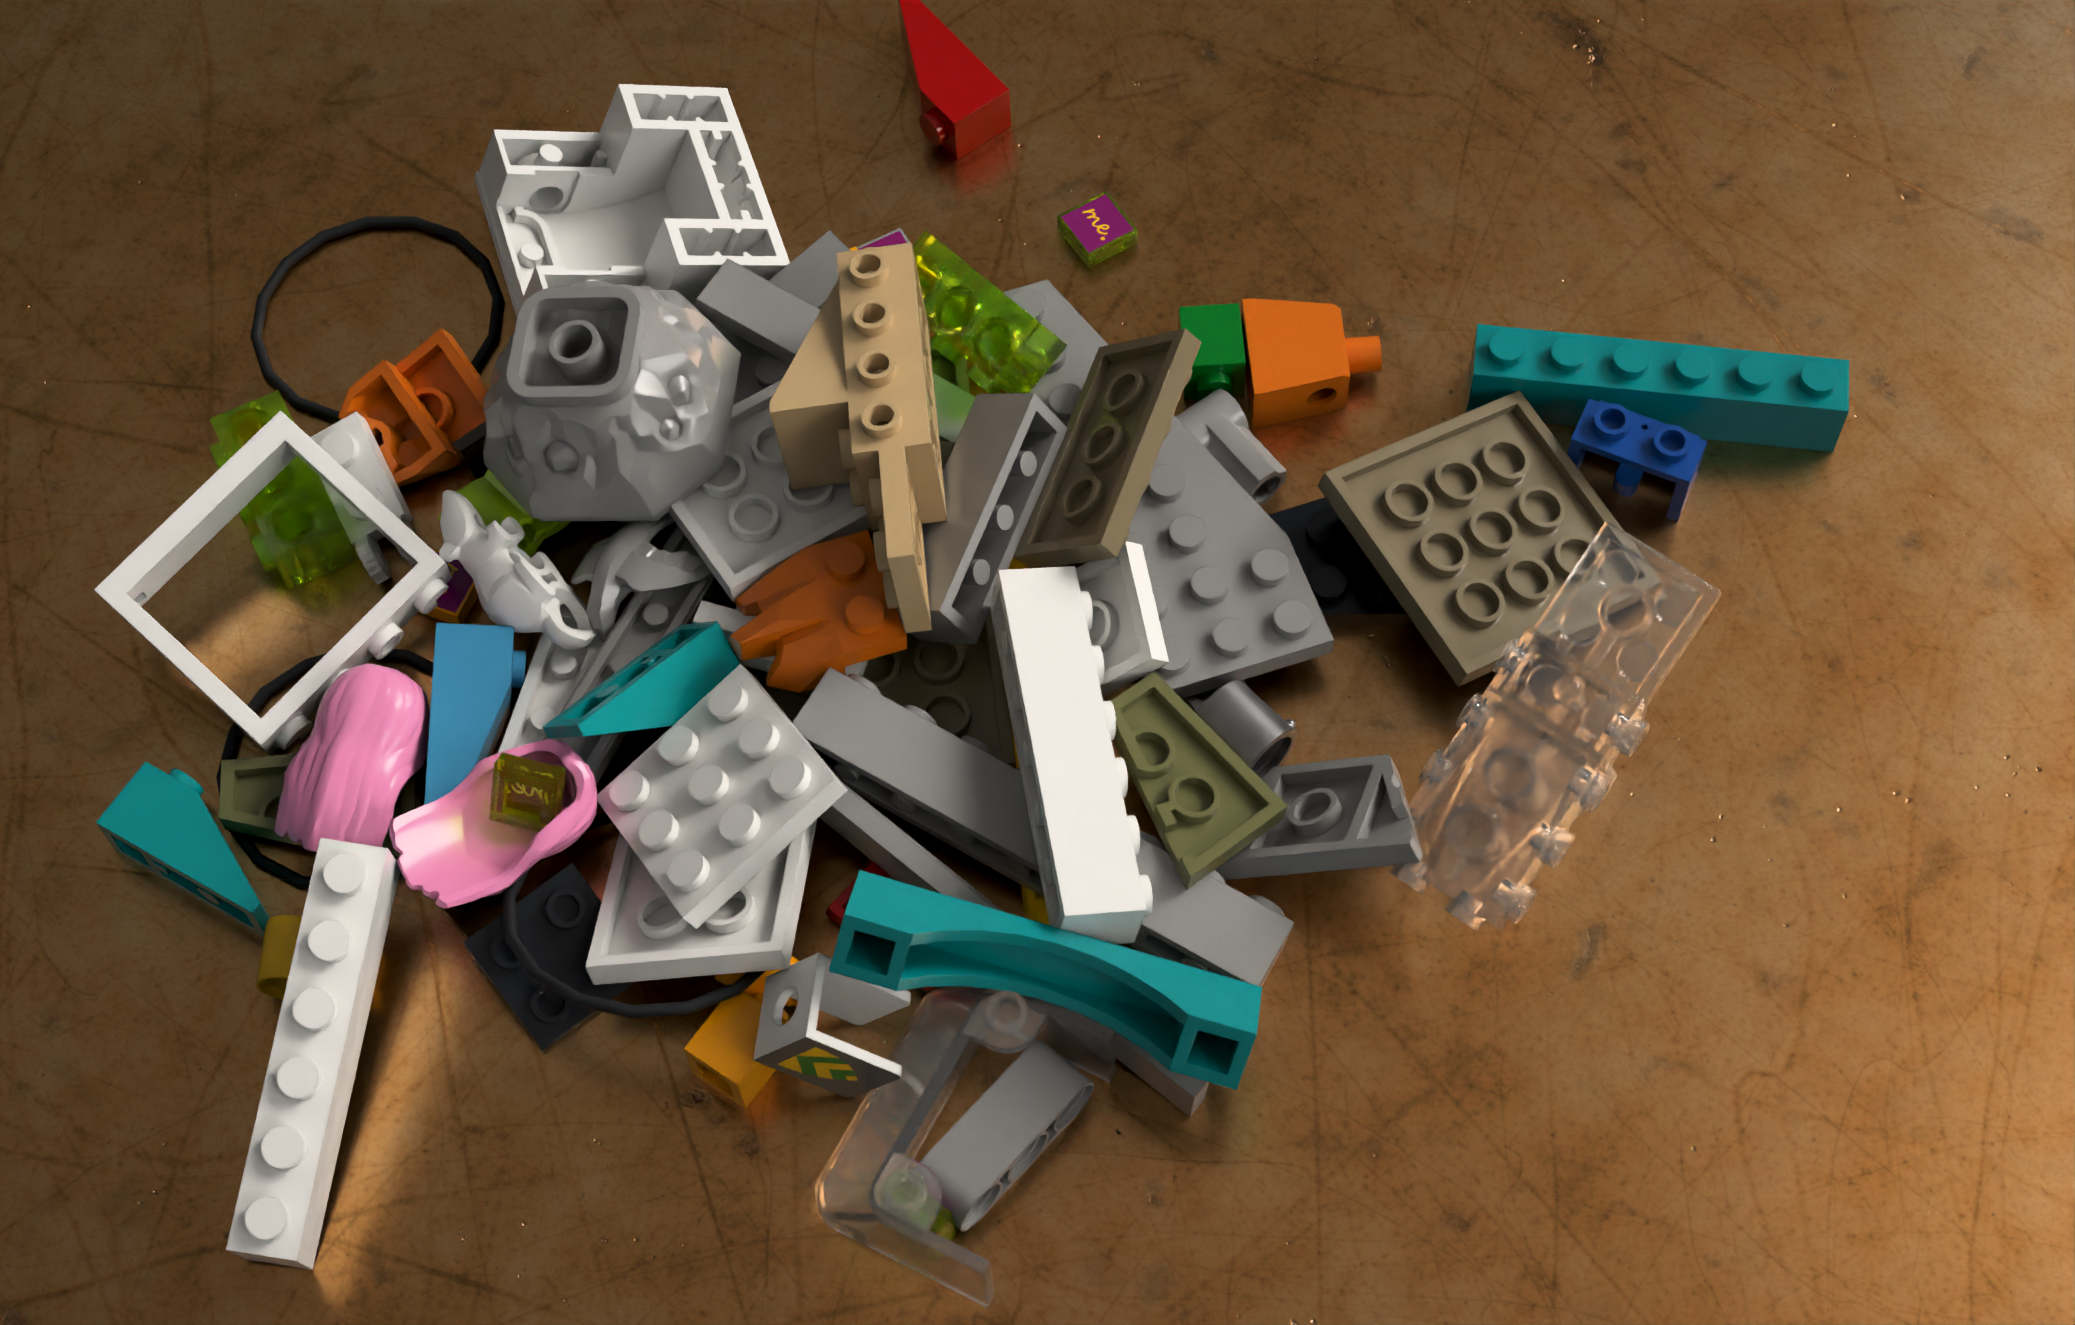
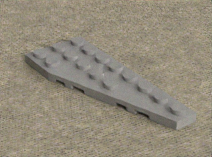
M1048 280L991 295V311L1024 393H1035L1067 427L1099 347L1107 346V342ZM1173 415L1170 432L1161 445L1150 473V483L1141 496L1129 527V537L1127 539L1129 542L1142 545L1169 663L1154 671L1182 699L1224 686L1234 680L1241 681L1332 653L1334 638L1288 535L1184 424ZM1152 672L1148 673L1147 675H1145V676H1143V677H1141V678H1139V679L1142 680L1143 678H1145L1146 676H1148V675L1151 674Z

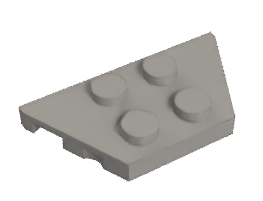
M1389 754L1273 767L1262 780L1288 806L1284 819L1216 868L1215 871L1224 880L1420 863L1423 856L1401 777Z

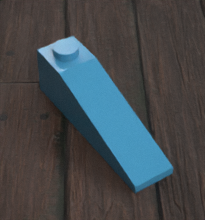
M436 623L424 805L436 801L451 792L464 780L478 762L491 756L511 712L512 688L522 689L525 681L526 651L514 650V627Z

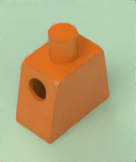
M1255 298L1242 299L1241 324L1246 360L1245 380L1252 428L1340 410L1347 405L1350 374L1381 372L1382 353L1379 336L1345 338L1341 309L1335 304Z

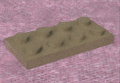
M1186 328L1099 347L1068 422L1067 433L1014 557L1028 568H1046L1118 558L1121 548L1129 537L1130 524L1141 496L1150 483V473L1161 445L1170 432L1172 417L1183 389L1191 378L1192 366L1202 343Z

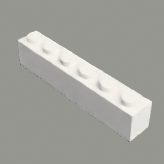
M1075 566L998 570L990 603V611L1049 925L1113 944L1134 943L1144 916H1150L1152 913L1153 894L1148 875H1139L1136 856L1140 850L1139 824L1135 815L1127 816L1123 797H1126L1128 790L1127 767L1123 757L1115 758L1111 740H1114L1116 733V717L1113 703L1111 701H1103L1100 685L1104 679V659L1101 647L1099 645H1091L1089 635L1093 621L1091 596L1088 591L1080 592Z
M320 838L226 1247L227 1251L243 1259L313 1270L400 874L399 865L388 848Z

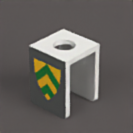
M818 952L790 965L789 969H782L766 977L753 1060L846 1098L856 1097L900 1079L901 1065L817 1031L816 1027L819 1010L854 1025H865L909 1006L911 992L907 990L894 991L829 972L832 958ZM789 997L797 1000L798 1003L793 1016L785 1025H782V1013Z

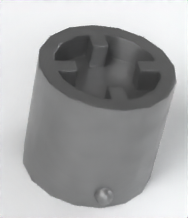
M1239 680L1228 682L1219 688L1196 712L1261 779L1273 767L1281 766L1285 762L1298 739V731L1294 729L1296 727L1295 721L1292 719L1285 721Z

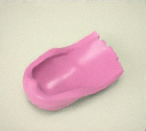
M369 663L352 667L339 675L327 689L319 704L311 735L302 744L299 752L292 758L284 773L283 790L278 805L274 832L283 838L289 836L295 843H303V848L311 852H317L320 838L382 847L390 820L393 818L395 803L402 788L425 762L429 738L430 707L423 688L399 670Z
M553 739L529 743L482 759L473 767L464 780L448 794L390 820V838L393 848L400 853L397 863L407 886L412 890H422L423 895L433 900L437 899L435 904L441 908H451L482 897L500 894L513 885L540 859L547 858L568 848L590 827L597 813L598 796L595 777L590 767L568 744ZM505 756L563 770L558 815L554 819L501 806Z

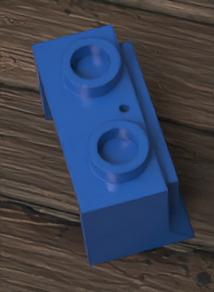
M1588 399L1571 437L1567 454L1578 469L1587 451L1620 462L1614 478L1613 489L1621 496L1635 494L1645 472L1675 482L1676 486L1666 518L1678 522L1699 473L1707 441L1700 439L1699 435L1688 432L1680 426L1669 425L1632 412L1619 404L1607 403L1602 400L1597 402Z

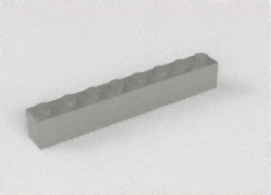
M829 667L792 723L837 778L855 793L1044 897L1020 767L1015 769L995 758L993 752L984 743L973 737L962 736L959 738L937 726L934 718L921 708L913 705L902 707L882 696L879 689L868 679L857 674L846 676ZM1140 831V850L1136 856L1139 875L1146 874L1150 879L1153 907L1151 915L1144 916L1135 942L1127 944L1150 955L1262 987L1281 954L1295 922L1285 917L1282 909L1271 900L1259 895L1248 897L1226 885L1224 878L1215 870L1186 890L1164 844L1154 836Z

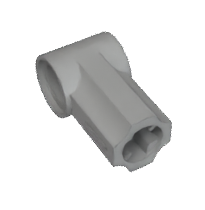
M1217 389L1176 416L1260 506L1271 500L1276 491L1286 482L1287 470L1249 431L1248 421L1242 408L1227 391Z

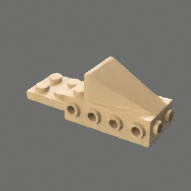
M912 242L836 253L838 280L769 402L770 415L791 489L796 490L849 482L853 506H865L871 531L879 530L873 532L874 551L878 571L883 572L884 592L888 609L900 608L905 633L932 630L922 524L947 521L929 327Z

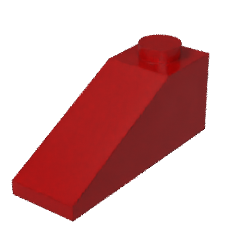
M898 0L900 28L920 111L919 123L921 129L935 146L941 144L956 160H959L1011 127L1010 90L920 0Z

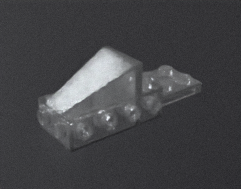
M1606 520L1535 627L1531 628L1529 626L1520 640L1513 638L1505 646L1493 667V671L1497 674L1483 695L1476 693L1465 705L1456 722V726L1460 729L1446 750L1439 748L1426 763L1419 777V781L1423 784L1408 804L1422 851V859L1420 863L1393 865L1389 873L1421 894L1431 884L1449 896L1451 899L1444 910L1477 932L1485 921L1499 931L1507 920L1516 925L1529 910L1537 896L1538 891L1532 888L1531 884L1546 864L1554 869L1571 847L1575 835L1568 830L1575 819L1585 810L1592 813L1617 779L1618 775L1613 769L1612 764L1620 753L1630 757L1643 741L1650 728V723L1644 720L1649 711L1647 708L1648 704L1721 598V590Z

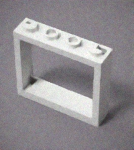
M280 410L94 590L122 619L269 756H274L281 748L286 750L297 738L303 740L313 726L310 719L317 713L325 692L339 675L352 667L366 664L373 656L377 660L384 658L402 640L404 631L401 628L418 611L422 614H427L438 605L436 600L449 588L446 583L452 578L446 562ZM298 456L405 554L415 566L260 718L148 614L142 606Z

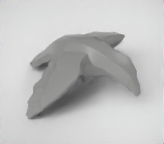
M668 512L657 521H631L611 537L595 543L576 568L570 583L580 584L587 580L592 582L586 612L592 628L598 632L603 641L606 640L614 626L619 604L631 591L642 592L667 589L713 575L699 556H693L687 551L671 553L659 550L650 544V540L659 531L675 522Z

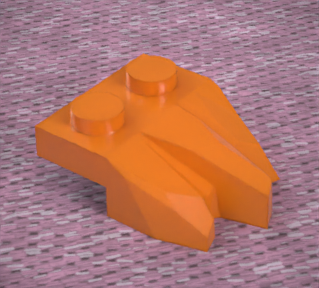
M440 328L396 365L383 359L349 387L338 418L342 420L350 414L357 412L366 419L398 487L462 464L452 443L486 421L484 396L489 391V387L453 336Z
M868 530L803 548L736 598L735 604L744 615L757 617L731 634L729 644L742 661L775 656L766 676V686L797 693L805 692L816 688L829 667L846 675V666L907 649V635L897 608L888 609L883 572L878 571L874 546Z

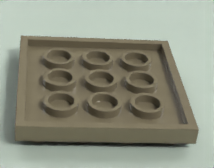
M1520 390L1324 472L1318 484V488L1458 687L1653 596L1662 584V581Z

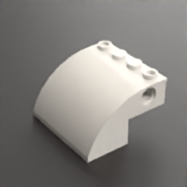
M618 84L599 133L493 130L480 170L474 176L516 318L522 304L534 293L550 287H565L573 282L608 281L615 285L628 284L651 287L654 290H675L695 306L697 297L727 258L768 281L790 263L727 88Z

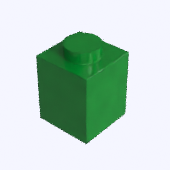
M1239 303L1179 307L1178 330L1186 328L1202 342L1192 366L1191 378L1183 389L1184 401L1201 400L1217 389L1227 391L1233 398L1244 397L1246 360Z

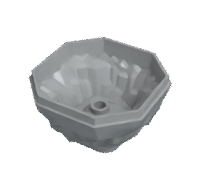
M608 281L573 282L565 287H550L540 290L531 295L522 304L518 317L515 319V332L509 336L508 343L497 357L491 375V388L484 396L486 434L483 458L486 467L532 518H539L541 521H657L671 510L672 504L680 499L684 500L723 468L741 353L681 293L675 290H654L651 287L628 284L615 285Z

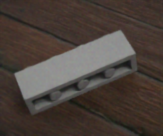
M1035 393L976 395L943 470L947 521L922 524L932 630L912 632L911 634L918 641L977 643L990 612V603L998 570H1007L1068 430ZM897 608L898 614L903 624L900 608Z

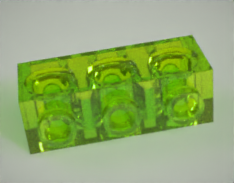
M925 230L914 243L913 251L928 327L935 332V335L930 340V345L955 365H958L963 357L973 365L966 375L989 394H998L1001 389L1008 393H1030L1068 345Z
M279 390L209 418L219 442L208 447L219 469L280 410L292 420ZM298 456L239 512L244 525L254 521L257 522L261 534L250 538L266 572L278 568L288 589L357 560L343 525L319 475ZM301 535H305L304 537H302V538H300V539H298V540L292 541V540L295 539L296 537H299V536H301Z

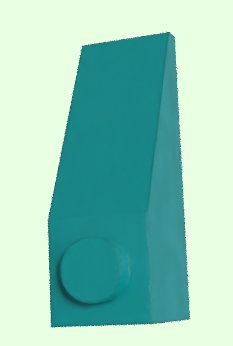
M718 621L682 624L542 728L548 738H566L673 726L740 665V662Z
M145 761L96 821L104 836L116 852L264 937L266 922L270 917L217 823L200 797L204 793V789L192 777L179 769L172 768L167 774Z

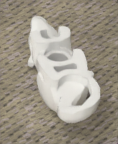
M445 490L443 492L440 526L444 544L439 551V556L445 562H451L456 559L460 561L473 578L482 608L490 620L498 626L514 627V632L518 633L543 632L553 643L566 649L578 650L589 645L598 632L591 626L586 612L587 606L574 593V589L566 584L557 568L545 553L537 552L533 557H530L518 547V543L525 536L521 525L513 517H507L502 521L501 526L496 520L487 526L484 524L478 511L466 497L452 490ZM562 604H565L572 613L577 623V629H572L563 622L560 612Z

